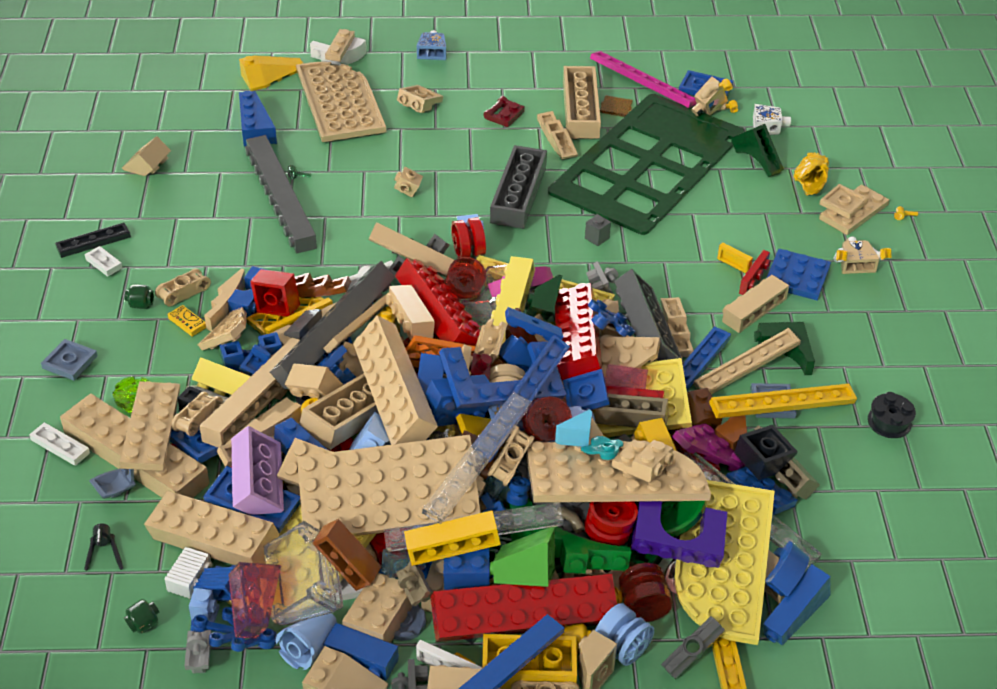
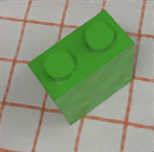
M549 527L502 545L499 552L495 554L494 561H491L490 575H494V583L548 587L555 571V527Z

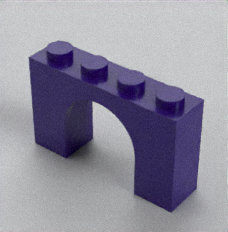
M638 501V515L634 524L631 550L642 554L658 555L662 558L682 560L685 563H696L710 568H719L724 557L727 523L726 511L706 507L701 518L699 536L692 540H679L670 536L661 525L662 501Z

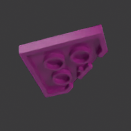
M707 424L677 430L672 436L688 452L704 454V459L717 465L719 463L728 465L727 468L730 471L746 467L734 453L735 451L729 447V443L725 439L719 438L714 433L713 428Z

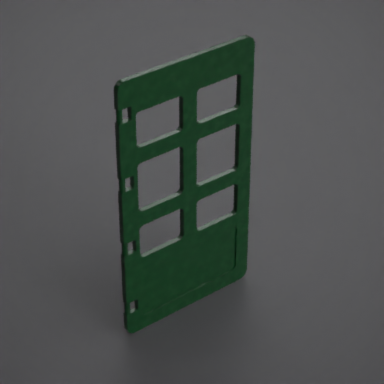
M649 94L548 187V194L589 213L598 214L610 222L633 232L646 235L708 173L709 169L733 147L732 141L728 142L727 140L743 133L744 129L703 112L696 116L692 112V108L656 94ZM628 129H632L659 141L650 150H645L618 138ZM674 146L702 159L693 168H689L661 155L669 147ZM610 147L640 159L624 175L593 164ZM651 165H656L683 177L669 193H663L636 182ZM582 172H586L614 185L605 194L600 195L576 185L572 181ZM629 190L658 202V204L649 213L645 214L615 200L624 191ZM651 217L655 218L654 221H650L649 219Z

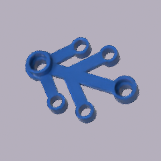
M592 299L589 302L588 306L597 312L591 319L597 327L604 330L608 323H612L616 331L623 337L627 335L631 337L635 333V330L627 324V318L622 313L617 312L616 314L607 310V305L599 299L597 301Z
M225 607L222 611V619L228 621L231 626L209 622L205 615H196L191 621L190 631H217L209 635V645L213 647H219L224 643L232 641L231 649L241 652L245 648L255 645L262 649H271L276 644L277 633L272 629L264 628L258 622V615L250 612L245 613L244 623L253 628V630H248L236 617V609L233 607Z

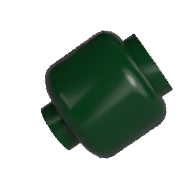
M132 284L129 290L125 291V301H128L131 308L147 309L153 304L154 291L147 285Z
M141 599L126 609L124 620L133 633L137 631L142 634L158 623L157 614L160 611L153 601L148 603L146 600Z

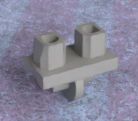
M598 261L593 263L595 269L586 272L593 288L613 294L609 283H615L614 281L619 276L618 271L615 268L608 267L603 273Z
M211 630L204 632L188 631L185 670H192V673H205L206 669H209L211 650L209 635Z

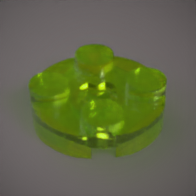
M127 377L119 381L115 385L113 392L115 404L125 409L126 412L132 413L136 394L131 395L130 393H137L139 381L147 382L149 381L148 379L141 377L140 380L135 379V377Z

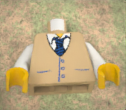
M849 237L843 242L842 248L837 250L834 261L836 263L841 262L842 274L875 273L879 261L892 258L891 248H882L879 252L868 241H857L855 237Z

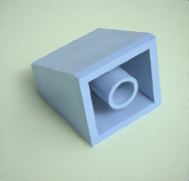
M373 413L352 442L349 450L391 445L378 413Z

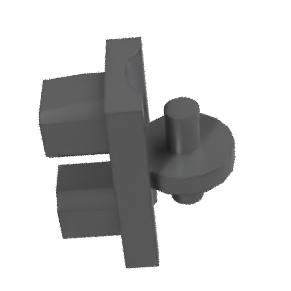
M408 659V677H405L403 672L398 673V677L394 678L391 682L392 689H427L428 685H416V682L428 681V666L415 665V659Z

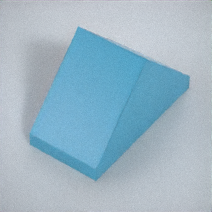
M587 410L556 425L555 442L560 445L588 446L592 411Z

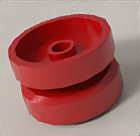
M479 217L468 218L466 223L463 220L452 221L451 234L457 258L459 260L468 259L471 253L474 257L479 255L485 256V233Z
M634 501L590 502L584 523L586 533L595 542L615 546L624 545L630 539L638 515L637 505Z

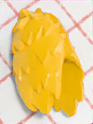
M815 152L807 153V156L803 158L794 171V180L801 183L807 196L817 194L823 189L829 171L828 157Z

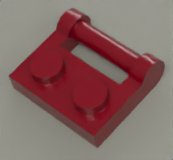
M501 96L492 108L487 109L483 113V116L486 120L509 127L525 111V106L509 101L505 96ZM501 107H504L497 115L495 114Z

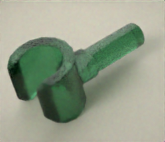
M293 165L288 166L289 172L287 173L290 179H295L297 176L311 178V173L297 171Z

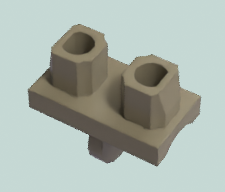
M409 561L408 565L396 574L399 578L398 584L404 589L411 605L417 606L421 601L427 602L433 591L429 587L423 571L420 570L418 565L412 566L411 561Z

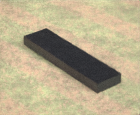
M120 223L56 242L55 245L60 257L63 258L130 238L131 235L126 224Z

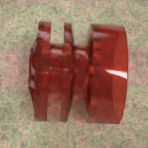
M461 257L450 264L444 283L458 297V302L463 305H469L474 303L480 296L486 281V270L478 260L471 257Z
M552 396L537 398L531 402L523 414V427L528 435H532L536 440L552 441L556 438V425L571 419L572 415L568 405L560 398ZM542 415L549 416L547 418L548 423L541 422L543 420Z
M653 563L637 564L629 567L619 577L618 585L624 598V605L635 612L636 618L641 617L646 622H653L667 615L672 609L673 600L667 587L664 572L660 566Z

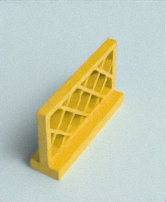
M321 296L311 298L299 297L300 304H308V306H299L294 314L288 317L255 313L247 317L246 320L260 334H271L280 328L292 325L306 310L323 309L332 305L333 302L330 298L324 299Z

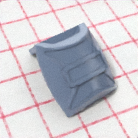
M115 469L89 480L103 499L117 497L136 485L134 482V469Z

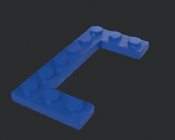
M547 341L530 342L527 345L532 363L545 347ZM461 347L442 348L439 351L457 408L504 404L521 381L473 384ZM557 367L533 401L563 399L566 396Z

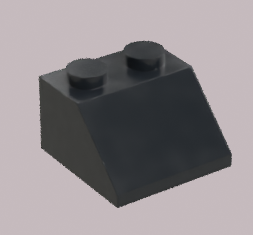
M769 425L740 435L734 453L758 480H762L776 475L797 455L798 451L774 425Z

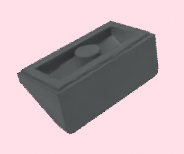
M321 309L306 310L284 332V335L301 340L322 318Z

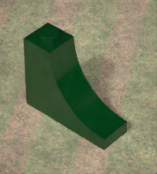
M766 124L730 138L736 153L742 152L754 157L763 167L768 177L784 170Z
M804 322L758 324V330L754 332V340L758 342V345L790 328L801 341L800 345L784 353V355L793 359L801 367L804 375L813 374L815 359Z

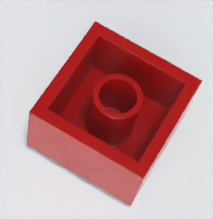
M260 269L250 281L257 313L288 317L294 314L300 306L294 273Z

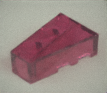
M239 562L229 573L235 638H258L268 627L281 565Z

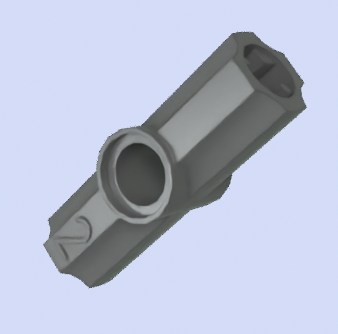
M710 616L692 635L686 637L683 643L661 665L676 680L695 660L702 657L704 651L725 632V629L716 619ZM692 642L700 646L696 653H690L687 650V646Z

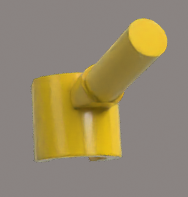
M899 206L896 208L894 218L902 220L905 216H918V212L904 211V208Z

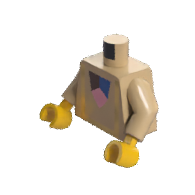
M710 77L695 94L694 97L697 104L691 109L696 116H699L702 112L712 115L715 111L726 110V108H729L731 113L737 112V102L735 100L728 102L725 92L733 89L730 80L724 79L720 83L714 77Z

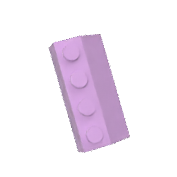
M247 426L231 438L233 507L249 515L281 513L284 511L283 482L277 477L282 465L281 443Z

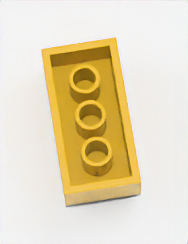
M483 634L482 668L522 635ZM559 636L504 683L501 689H511V685L514 682L521 680L528 682L570 681L576 683V636Z

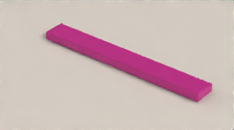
M602 51L591 53L590 59L688 108L697 104L695 97Z

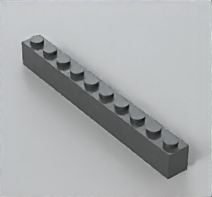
M266 135L246 139V156H249L250 164L254 166L256 176L258 175L260 185H263L264 193L268 195L270 205H273L275 216L278 215L279 224L283 226L285 237L288 236L290 247L294 248L296 254L317 249L316 234Z
M380 261L372 266L270 371L271 375L285 390L288 389L285 383L293 364L317 365L324 359L322 355L324 353L327 354L323 348L338 333L363 314V311L365 312L373 305V301L379 300L383 296L382 291L385 292L389 289V286H392L391 282L395 279V276L385 264Z

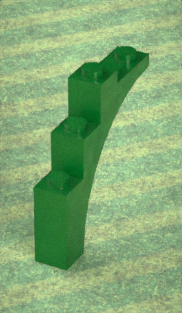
M529 497L527 504L523 506H515L507 502L506 511L511 519L508 522V528L512 542L549 527H555V558L560 559L563 573L585 574L586 569L628 571L631 556L630 547L594 542L564 531L544 518L533 506Z

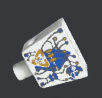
M755 104L753 128L766 124L770 135L780 134L781 126L790 127L791 117L782 116L781 108Z

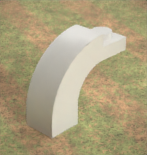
M354 37L341 62L325 59V53L330 45L316 41L310 43L311 57L320 59L321 62H331V65L351 64L361 59L367 53L366 40Z

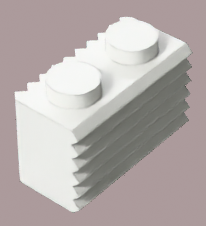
M185 547L176 563H174V566L165 576L167 591L190 599L194 591L193 586L200 579L204 568L213 567L210 554Z

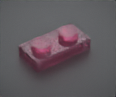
M608 364L605 382L609 386L646 389L648 370Z

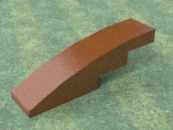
M310 273L295 276L299 297H320L345 293L351 284L349 276L334 280L331 279L329 274L317 278H312Z

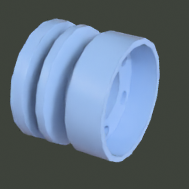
M623 603L612 607L600 620L595 629L596 632L617 643L615 658L624 666L631 665L644 653L654 635V627L646 623L643 618H636L635 612Z

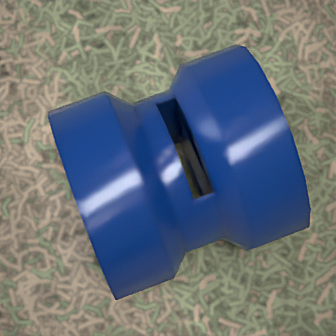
M512 477L508 485L510 491L507 493V502L515 506L526 505L529 497L527 491L530 489L531 482L525 477Z

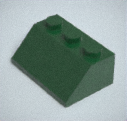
M563 275L555 276L536 287L533 293L530 292L525 305L527 315L535 317L540 314L544 320L547 321L554 312Z

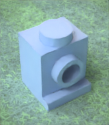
M194 588L189 604L191 621L196 615H205L209 622L215 623L220 606L213 597V591Z

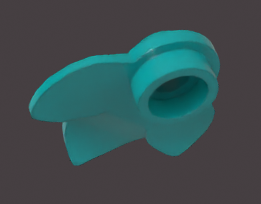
M595 436L591 438L590 445L583 446L580 449L587 454H600V458L603 460H612L618 455L619 448L623 447V441L619 439L610 440L604 436Z

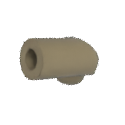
M560 507L558 511H555L554 517L559 522H562L564 519L569 521L575 533H580L585 529L576 512L566 507Z

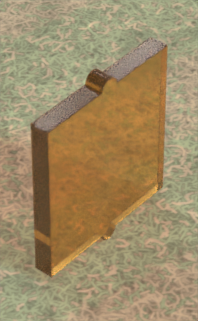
M605 96L604 101L601 102L600 113L625 117L632 109L633 100Z

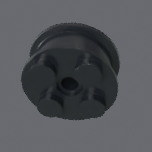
M887 392L878 395L872 401L871 410L867 418L868 424L874 432L883 437L901 438L910 432L916 410L907 398L893 392Z

